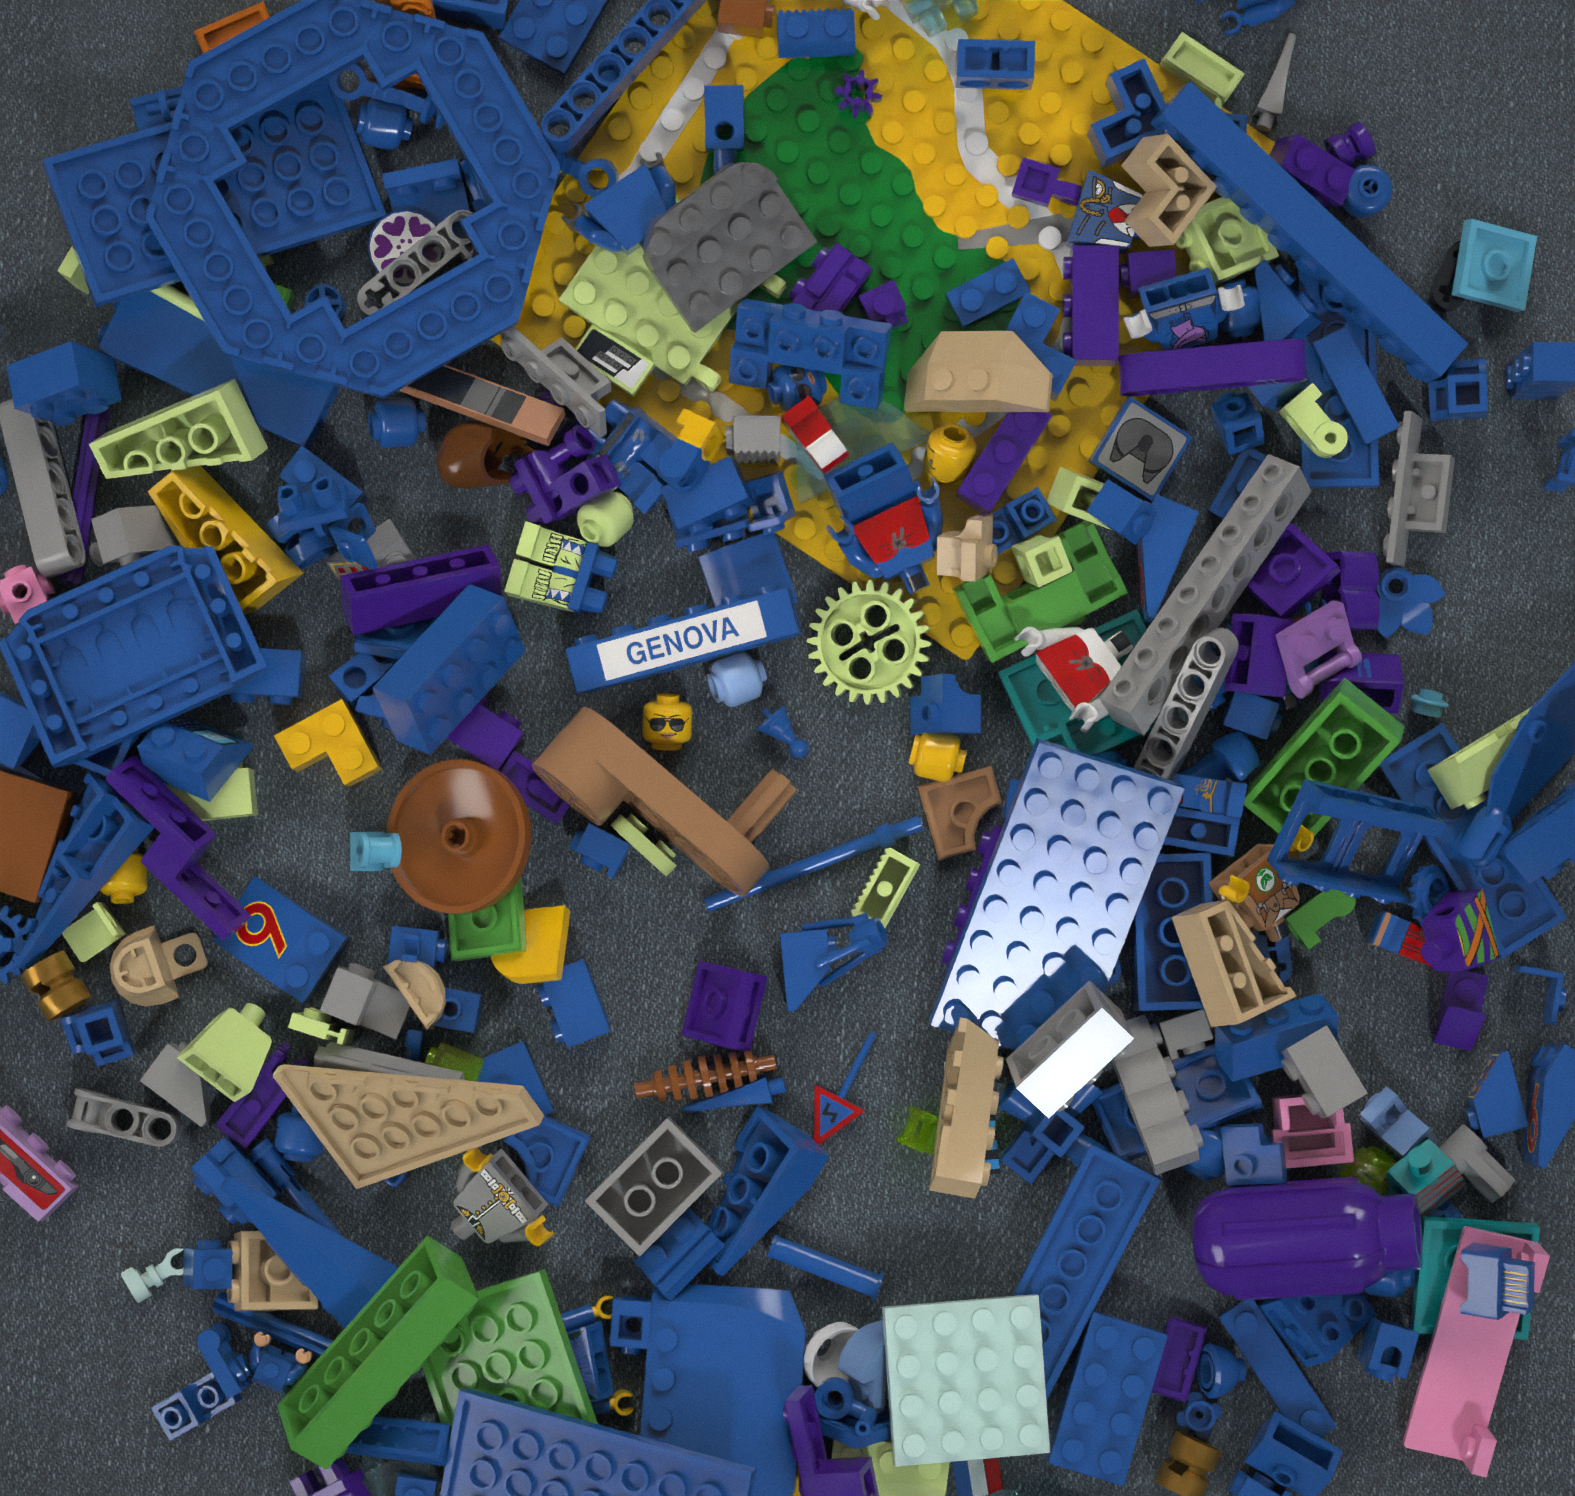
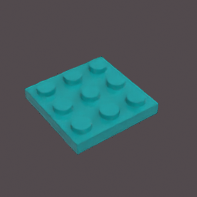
M1422 1216L1423 1265L1422 1269H1416L1410 1328L1420 1334H1433L1463 1227H1474L1539 1243V1225L1527 1222ZM1531 1312L1527 1315L1520 1314L1513 1339L1528 1340Z

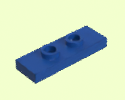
M375 1415L371 1425L357 1435L349 1444L345 1453L445 1466L452 1426L444 1423Z

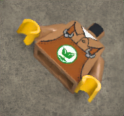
M1301 825L1287 857L1299 859L1301 852L1306 851L1313 843V832ZM1257 844L1211 880L1209 885L1220 901H1230L1250 931L1265 930L1269 940L1276 942L1290 934L1291 931L1284 916L1299 904L1300 897L1297 887L1280 880L1277 876L1278 872L1267 861L1274 844Z

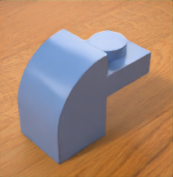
M1387 1086L1380 1093L1370 1097L1365 1104L1364 1110L1360 1113L1362 1116L1360 1120L1400 1159L1404 1158L1412 1148L1418 1147L1425 1140L1430 1139L1435 1145L1439 1142L1431 1129L1410 1112L1398 1095Z
M883 1320L865 1325L856 1331L844 1346L838 1362V1370L848 1375V1383L854 1390L855 1400L874 1409L877 1414L884 1412L887 1378Z

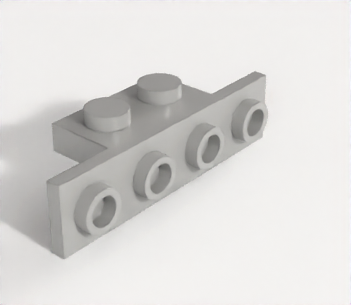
M514 326L501 333L502 341L500 345L504 354L510 360H516L526 369L527 374L534 382H540L544 385L559 405H566L575 414L583 427H590L600 437L607 434L605 408L597 402L600 398L611 392V381L562 337L543 350H540Z
M1404 411L1403 422H1399L1400 427L1397 429V442L1400 444L1399 459H1395L1392 467V478L1396 483L1394 497H1390L1387 509L1388 518L1391 519L1390 533L1386 534L1383 542V554L1386 557V562L1400 568H1405L1409 531L1446 533L1455 458L1451 455L1419 453L1423 418L1412 411Z

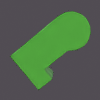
M1330 889L1329 892L1319 891L1284 918L1291 933L1302 948L1309 950L1321 941L1315 932L1333 918L1344 917L1350 914L1355 907L1356 898L1334 889Z

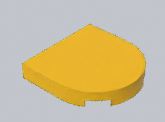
M565 905L524 910L526 951L491 956L495 968L514 983L527 984L562 980L571 911Z

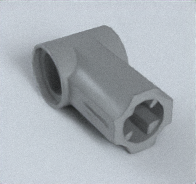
M1464 1124L1439 1147L1456 1165L1460 1174L1491 1203L1501 1198L1515 1181L1486 1151L1488 1147Z

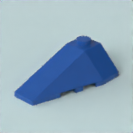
M759 1105L738 1136L734 1150L739 1151L732 1173L726 1171L722 1184L727 1185L722 1203L713 1209L708 1223V1227L725 1244L708 1263L721 1276H724L808 1191L829 1158L828 1154L808 1134Z

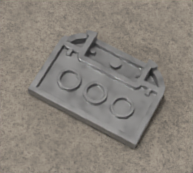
M737 162L719 168L717 174L663 214L656 215L647 225L648 229L643 244L644 255H642L644 262L692 332L696 333L817 242L776 182L778 180L776 175L758 163Z

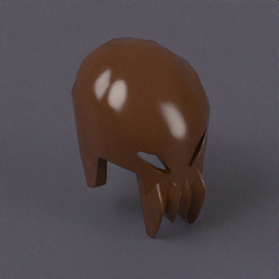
M471 420L455 426L447 433L439 446L436 463L439 476L451 487L482 488L510 483V472L499 470L505 455L527 454L536 451V449L526 443L529 440L528 438L482 421ZM503 441L501 448L496 453L497 444Z

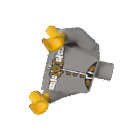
M478 1147L467 1150L462 1157L463 1161L456 1182L459 1195L453 1201L454 1207L460 1215L451 1222L453 1232L460 1239L466 1240L476 1232L487 1244L498 1239L503 1243L531 1242L535 1246H540L555 1235L553 1231L549 1232L542 1223L546 1220L544 1215L537 1218L548 1206V1203L502 1148L494 1155L491 1153L485 1155Z

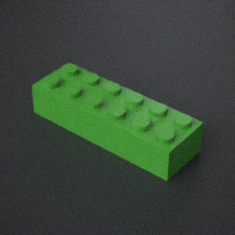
M427 1235L277 1404L291 1450L327 1470L336 1459L341 1458L345 1454L349 1444L357 1435L371 1425L374 1416L382 1407L396 1397L399 1388L407 1379L421 1369L425 1359L432 1351L446 1341L450 1331L457 1323L472 1312L479 1297L461 1256Z

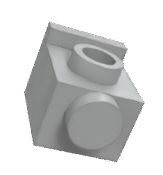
M1196 1009L1156 1022L1163 1040L1166 1056H1169L1171 1060L1179 1058L1177 1050L1182 1049L1184 1055L1206 1048L1204 1041L1215 1037V1027L1210 1026L1204 1009Z

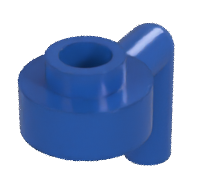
M830 1377L822 1381L814 1394L818 1412L823 1417L832 1420L841 1419L849 1414L859 1419L855 1425L856 1433L860 1436L868 1435L877 1419L876 1411L855 1400L854 1390L846 1380L839 1377ZM830 1391H839L842 1395V1400H833L830 1397Z

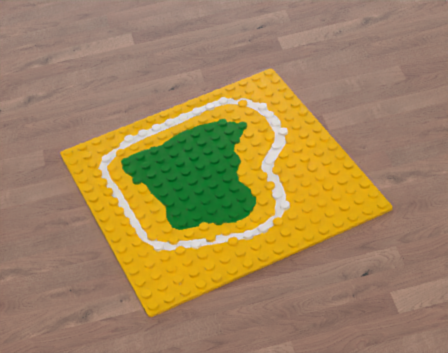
M706 0L624 91L578 159L585 163L596 158L609 160L617 168L618 181L641 167V159H644L647 165L656 163L655 153L660 152L666 169L675 183L676 196L683 199L715 175L714 152H706L704 86L743 85L744 151H737V162L758 163L772 171L778 178L776 182L817 241L775 273V275L786 282L785 286H787L779 299L774 298L759 286L751 291L747 299L780 305L790 304L793 299L789 297V294L800 278L807 281L816 270L811 264L818 253L824 247L830 251L833 245L838 243L873 269L872 276L843 314L844 316L865 319L858 306L859 295L893 279L907 307L905 315L908 323L891 331L883 400L877 410L840 403L842 375L823 372L827 391L823 394L822 400L817 407L850 456L827 473L893 442L908 466L913 483L915 480H918L921 490H928L932 486L931 475L925 470L923 465L927 441L932 431L948 424H955L965 428L974 438L977 448L972 469L1008 412L904 411L907 374L942 331H1006L1022 299L962 329L945 294L1012 258L1015 260L1031 290L1030 294L1060 309L1044 344L1063 353V332H1070V318H1063V294H1070V280H1063V257H1070L1071 248L1065 247L1067 241L1061 242L1060 231L1052 226L1045 227L1040 231L1038 236L1039 244L1009 246L1003 237L995 236L988 240L986 248L958 250L957 236L962 239H969L975 235L977 230L1007 224L1014 229H1022L1027 226L1031 219L1060 213L1067 219H1074L1077 206L1065 204L1051 197L1048 208L1012 197L1013 187L1023 157L1060 168L1058 180L1082 186V188L1088 170H1091L1144 196L1145 190L1121 166L1127 158L1102 169L1087 137L1091 124L1118 112L1105 86L1109 74L1145 58L1165 103L1187 83L1063 0H920L906 8L903 7L900 0H887L890 4L888 7L881 4L879 8H875L881 16L878 20H873L867 12L845 5L842 0H768V4L775 5L772 28L764 27L763 39L719 33L717 22L721 0ZM820 8L824 12L827 8L830 11L834 8L838 11L842 8L846 11L851 8L854 11V56L779 58L778 12L780 10L784 13L790 10L793 13L797 9L801 13L804 9L807 12L811 9L817 12ZM958 39L1035 41L1034 81L1031 90L955 88ZM862 69L864 70V77L869 81L875 78L878 79V85L873 92L881 94L882 100L879 103L872 102L873 116L870 117L866 112L858 113L857 119L853 120L851 111L846 109L840 112L838 110V105L844 100V97L836 96L835 88H845L843 74L847 73L852 78L858 76ZM853 89L851 99L858 97L861 101L865 100V91L858 93ZM1223 107L1221 108V110H1222L1224 113H1230V114H1232L1231 112H1229V111L1226 110L1225 108H1223ZM1247 124L1246 134L1270 155L1275 142ZM727 125L719 127L718 138L721 140L730 139L731 127ZM594 168L589 173V180L596 188H604L608 185V174L603 169ZM568 174L553 193L518 324L514 326L540 350H543L561 337L576 349L592 326L591 323L559 302V298L596 246L579 233L570 231L561 218L563 215L567 219L574 218L578 213L573 207L576 203L585 212L584 204L594 198L584 193L579 181ZM1214 191L1205 204L1222 196ZM1132 238L1127 254L1174 249L1176 277L1190 273L1189 264L1191 260L1185 248H1179L1176 243L1174 245L1149 247L1142 239ZM1119 254V265L1125 264L1127 254ZM1120 281L1119 356L1131 353L1163 351L1160 342L1152 343L1143 336L1139 338L1130 337L1124 318H1130L1135 313H1140V311L1144 310L1141 297L1128 298L1127 287L1121 288ZM1220 284V285H1217V286H1216L1217 291H1218V288H1222V287H1223V284ZM737 313L701 363L721 376L720 379L722 381L714 393L692 378L684 387L654 367L634 397L611 382V392L597 401L604 408L614 399L626 404L631 409L638 406L647 413L646 415L657 421L676 437L682 431L676 420L683 408L715 422L725 436V439L709 465L729 456L734 459V455H727L726 426H733L734 416H780V462L776 464L772 461L768 464L765 461L761 465L758 461L755 464L751 461L745 464L742 461L739 464L745 481L780 471L783 472L796 515L784 522V529L774 533L851 585L856 581L860 584L862 590L865 591L868 580H874L876 591L880 590L885 581L881 577L871 578L850 565L838 542L827 532L826 527L828 524L835 532H840L844 527V522L840 519L841 515L833 502L824 478L825 474L817 468L782 424L781 415L785 411L782 410L779 404H772L767 388L765 390L729 383L731 347L735 343ZM500 333L490 340L501 347L502 336ZM1118 362L1116 366H1074L1056 402L1050 399L1049 413L1052 414L1048 425L990 514L1036 487L1039 488L1046 500L1060 466L1089 478H1094L1099 469L1089 463L1088 460L1127 397L1120 395ZM773 363L772 373L777 366L782 364ZM1150 395L1134 396L1132 398L1144 404ZM965 478L950 483L936 480L940 488L938 498L944 520L942 534L948 530L963 531L967 519L980 513L956 497L957 491ZM1048 504L1057 520L1034 535L1040 534L1050 539L1056 534L1068 513ZM748 507V508H749V511H750L751 517L754 518V517H753V514H752V511H751V508ZM1011 548L997 555L996 565L992 567V571L988 574L991 575L1000 596H1003L1018 588L1024 581V578ZM936 550L934 552V559L921 565L930 586L909 595L901 576L887 581V583H890V595H893L895 591L901 588L904 590L902 602L914 598L916 603L911 611L913 613L925 612L924 617L918 621L919 626L931 627V630L924 634L960 659L968 660L980 644L952 591V588L965 581H961L959 577L937 575Z

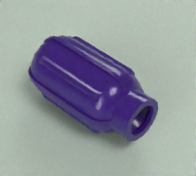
M1355 1177L1286 1181L1281 1184L1232 1185L1227 1189L1216 1191L1203 1198L1195 1208L1192 1246L1197 1271L1209 1287L1221 1294L1234 1296L1237 1300L1359 1294L1364 1292L1366 1288L1379 1282L1389 1271L1422 1269V1229L1418 1200L1415 1193L1379 1195L1372 1187L1360 1183Z

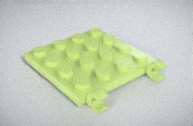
M676 196V203L682 200ZM595 246L559 298V302L589 323L596 325L654 362L658 370L685 387L692 378L714 393L722 381L720 379L721 376L701 363L737 313L738 305L743 298L747 299L751 292L695 333L690 330L647 268L642 256L644 255L642 247L627 256L623 251L612 253L599 246ZM775 274L759 285L760 288L776 299H779L787 288L785 286L786 282Z

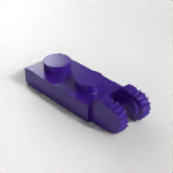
M285 1041L278 1047L267 1063L262 1065L252 1091L236 1102L233 1101L215 1125L216 1128L245 1150L248 1149L287 1098V1095L272 1076L274 1074L273 1070L289 1054L291 1046ZM303 1056L294 1065L308 1066L310 1060Z

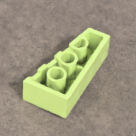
M235 379L108 431L89 444L106 479L149 474L154 471L171 469V471L181 470L199 465H221L224 462L252 461L268 449Z

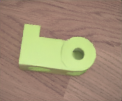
M1312 383L1278 412L1318 457L1330 458L1341 452L1346 446L1348 440L1347 432L1341 424L1331 421L1315 402L1323 394Z

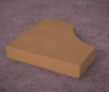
M992 766L953 776L948 782L935 781L917 787L938 861L976 850L974 835L979 820L989 809L1002 803Z

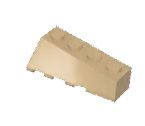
M966 1018L959 1019L947 1049L929 1190L975 1199L980 1187L987 1186L989 1181L991 1163L985 1162L986 1150L992 1149L995 1127H990L989 1121L990 1114L995 1115L998 1108L999 1092L993 1091L994 1080H1000L1004 1058L997 1056L999 1041L992 1038V1036Z

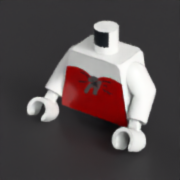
M1026 627L1015 637V641L1025 640L1029 644L1021 651L1023 656L1028 657L1036 649L1040 650L1036 653V664L1072 712L1069 720L1072 721L1074 718L1078 721L1084 720L1085 723L1080 729L1083 733L1088 732L1094 722L1109 714L1099 698L1121 668L1117 660L1133 650L1131 642L1122 631H1119L1104 642L1093 628L1083 630L1080 627L1050 628L1039 631L1034 627Z

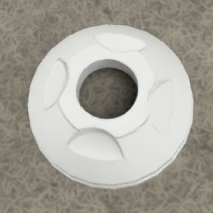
M836 1322L814 1333L808 1345H806L803 1367L807 1378L816 1387H819L822 1381L830 1377H839L848 1382V1375L838 1370V1362L844 1346L851 1336L859 1330L858 1328L845 1322ZM831 1339L828 1351L822 1356H817V1351L823 1342Z

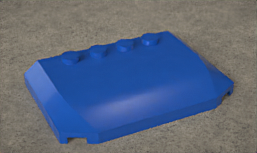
M167 546L26 610L18 620L20 623L6 639L3 638L0 641V649L50 763L54 768L81 761L245 686L269 671V667L213 546H204L205 548Z
M687 1284L670 1301L654 1285L651 1298L653 1303L649 1343L647 1344L640 1436L757 1468L752 1496H793L796 1490L798 1463L792 1457L791 1443L793 1438L790 1425L785 1422L783 1408L785 1400L798 1386H803L804 1383L803 1363L807 1330L797 1310L791 1291Z

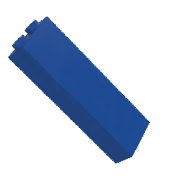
M151 291L114 302L113 307L116 309V312L110 323L105 322L97 337V343H100L97 348L98 351L191 397L235 379L259 429L299 448L304 446L309 451L311 450L340 390V386L224 355L203 320Z

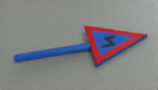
M874 1032L868 1034L838 1095L815 1084L814 1141L818 1145L866 1111L844 1098L876 1037Z

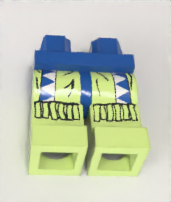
M525 521L516 555L519 559L553 569L548 570L514 559L504 592L514 598L571 611L582 615L583 611L603 614L609 594L590 587L594 574L613 580L619 560L603 552L597 544L563 535Z

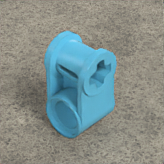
M350 832V871H385L386 868H397L399 866L402 847L398 833Z

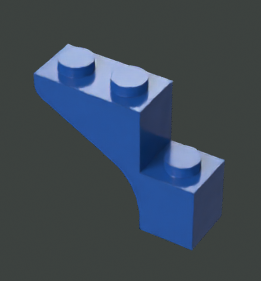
M1264 259L1256 267L1255 278L1259 292L1264 341L1303 340L1322 323L1321 319L1314 312L1318 309L1317 304L1306 292L1302 291L1299 293L1292 284L1296 280L1295 276L1284 264L1276 265ZM1307 377V380L1302 382L1250 386L1248 388L1262 406L1276 411L1310 380Z

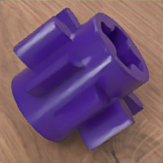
M862 69L858 76L852 78L847 73L843 74L845 88H835V95L844 97V100L838 105V110L841 112L848 109L852 112L853 120L857 119L858 113L866 112L870 117L873 116L872 102L879 103L882 100L881 94L873 92L878 85V79L875 78L869 81L864 77V70ZM855 89L858 93L865 91V100L861 101L858 97L851 99L852 90Z

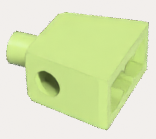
M247 1003L240 1013L233 1008L226 1009L217 1015L178 1055L177 1059L232 1101L236 1102L252 1091L272 1043L270 1036L258 1028L266 1016L265 1012L259 1006L252 1003Z

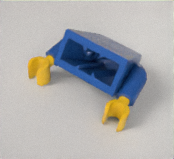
M603 1296L598 1299L595 1306L591 1307L587 1304L561 1314L594 1414H609L610 1410L615 1409L618 1414L627 1416L633 1412V1407L619 1408L618 1401L622 1397H632L633 1394L625 1389L614 1393L602 1321L595 1322L597 1317L603 1319L612 1318V1313L606 1315L601 1311V1304L603 1301L614 1297Z

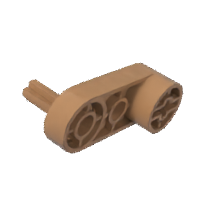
M582 707L531 764L535 773L555 794L583 817L598 826L602 825L623 801L704 872L740 897H745L770 868L767 860L752 843L797 792V789L790 784V781L781 773L779 775L774 769H771L727 820H724L622 731L600 714L587 707Z

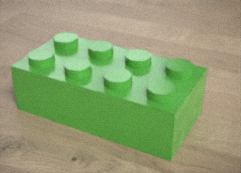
M1344 678L1247 786L1244 806L1280 833L1305 779L1357 790L1401 742L1405 726ZM1310 813L1304 818L1301 825L1313 832L1315 836L1331 817Z

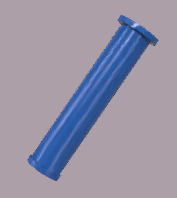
M776 1234L767 1255L768 1258L776 1259L782 1263L869 1295L873 1302L876 1299L885 1272L881 1271L879 1275L784 1239Z

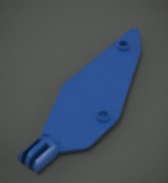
M1575 663L1530 708L1528 714L1519 721L1515 736L1491 775L1487 806L1481 808L1476 813L1472 823L1457 846L1458 853L1479 870L1488 869L1493 863L1505 840L1511 833V820L1575 754Z

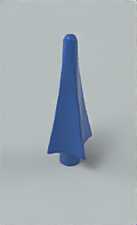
M766 1073L757 1077L755 1082L750 1083L748 1081L742 1087H734L729 1089L728 1092L683 1106V1111L688 1114L721 1107L770 1104L775 1099L774 1095L787 1092L784 1077L769 1080V1075Z

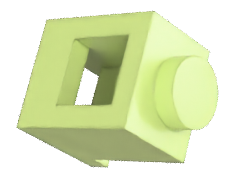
M1036 534L1011 546L1024 581L1034 586L1041 587L1073 571L1061 540L1057 535L1049 539Z

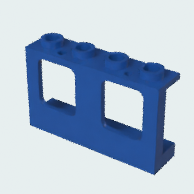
M1305 779L1267 861L1278 872L1277 876L1280 880L1293 886L1304 883L1323 892H1329L1330 889L1342 891L1353 898H1360L1361 895L1372 897L1383 904H1390L1391 901L1408 904L1410 899L1398 888V885L1423 834L1441 838L1447 824L1425 805ZM1315 813L1339 819V824L1321 860L1318 862H1308L1287 857L1299 828L1308 814ZM1376 826L1400 832V836L1380 874L1371 875L1349 870V865L1368 828Z

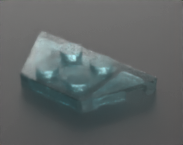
M840 397L818 408L850 456L827 473L892 442L901 454L927 441L930 435L928 430L918 426L907 418L902 411L882 400L877 410L840 403ZM796 441L797 501L801 505L828 491L829 488L824 478L825 474L817 468Z

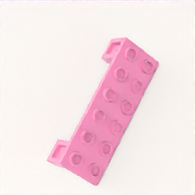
M1465 1226L1461 1233L1402 1442L1406 1448L1462 1460L1471 1474L1487 1477L1497 1440L1488 1429V1425L1520 1314L1509 1312L1499 1320L1460 1314V1305L1468 1298V1268L1461 1260V1251L1473 1242L1511 1248L1513 1259L1535 1262L1534 1292L1540 1293L1550 1255L1538 1242Z

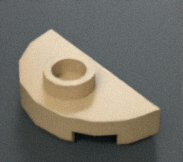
M395 960L383 966L426 1030L432 1029L441 1018L446 1004L445 987L439 974L428 964L421 961L412 963Z

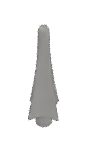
M1293 33L1287 36L1275 71L1253 113L1254 116H1259L1256 128L1264 132H1270L1273 121L1279 123V116L1283 114L1288 70L1296 41V35Z

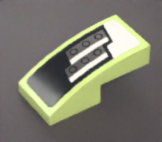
M592 324L575 349L612 383L633 397L655 367L654 362Z

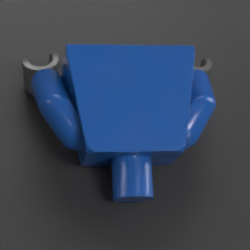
M655 153L657 162L652 165L645 164L644 159H641V167L584 204L585 212L579 204H574L573 207L578 212L577 215L572 219H567L564 215L561 217L570 231L579 233L590 243L612 253L623 251L628 256L640 247L643 249L649 222L656 215L663 214L676 204L675 183L666 169L661 153Z

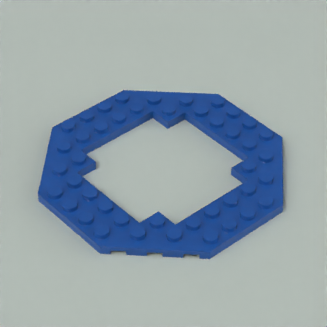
M301 0L189 61L180 99L177 102L168 142L163 152L156 177V185L145 219L224 355L380 398H386L518 324L559 174L560 163L483 32L469 28L465 30L445 24L441 20L416 13L415 15L394 10L391 6L369 0ZM364 59L382 91L415 73L418 75L492 203L460 221V225L478 254L477 256L345 329L326 296L291 315L215 183L248 166L247 160L230 131L357 61Z

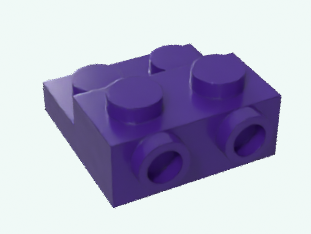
M1290 522L1244 591L1261 606L1264 604L1278 618L1288 619L1341 571L1338 564Z

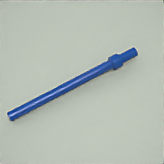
M917 815L889 826V823L875 827V832L766 873L745 897H740L728 889L704 897L706 907L710 912L881 846V849L896 844L895 840L924 830L920 818Z

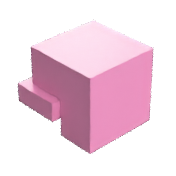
M1303 1094L1271 1097L1274 1120L1271 1138L1274 1142H1284L1286 1168L1354 1162L1350 1123H1345L1343 1108L1329 1117L1321 1119L1318 1113L1312 1115L1301 1096Z

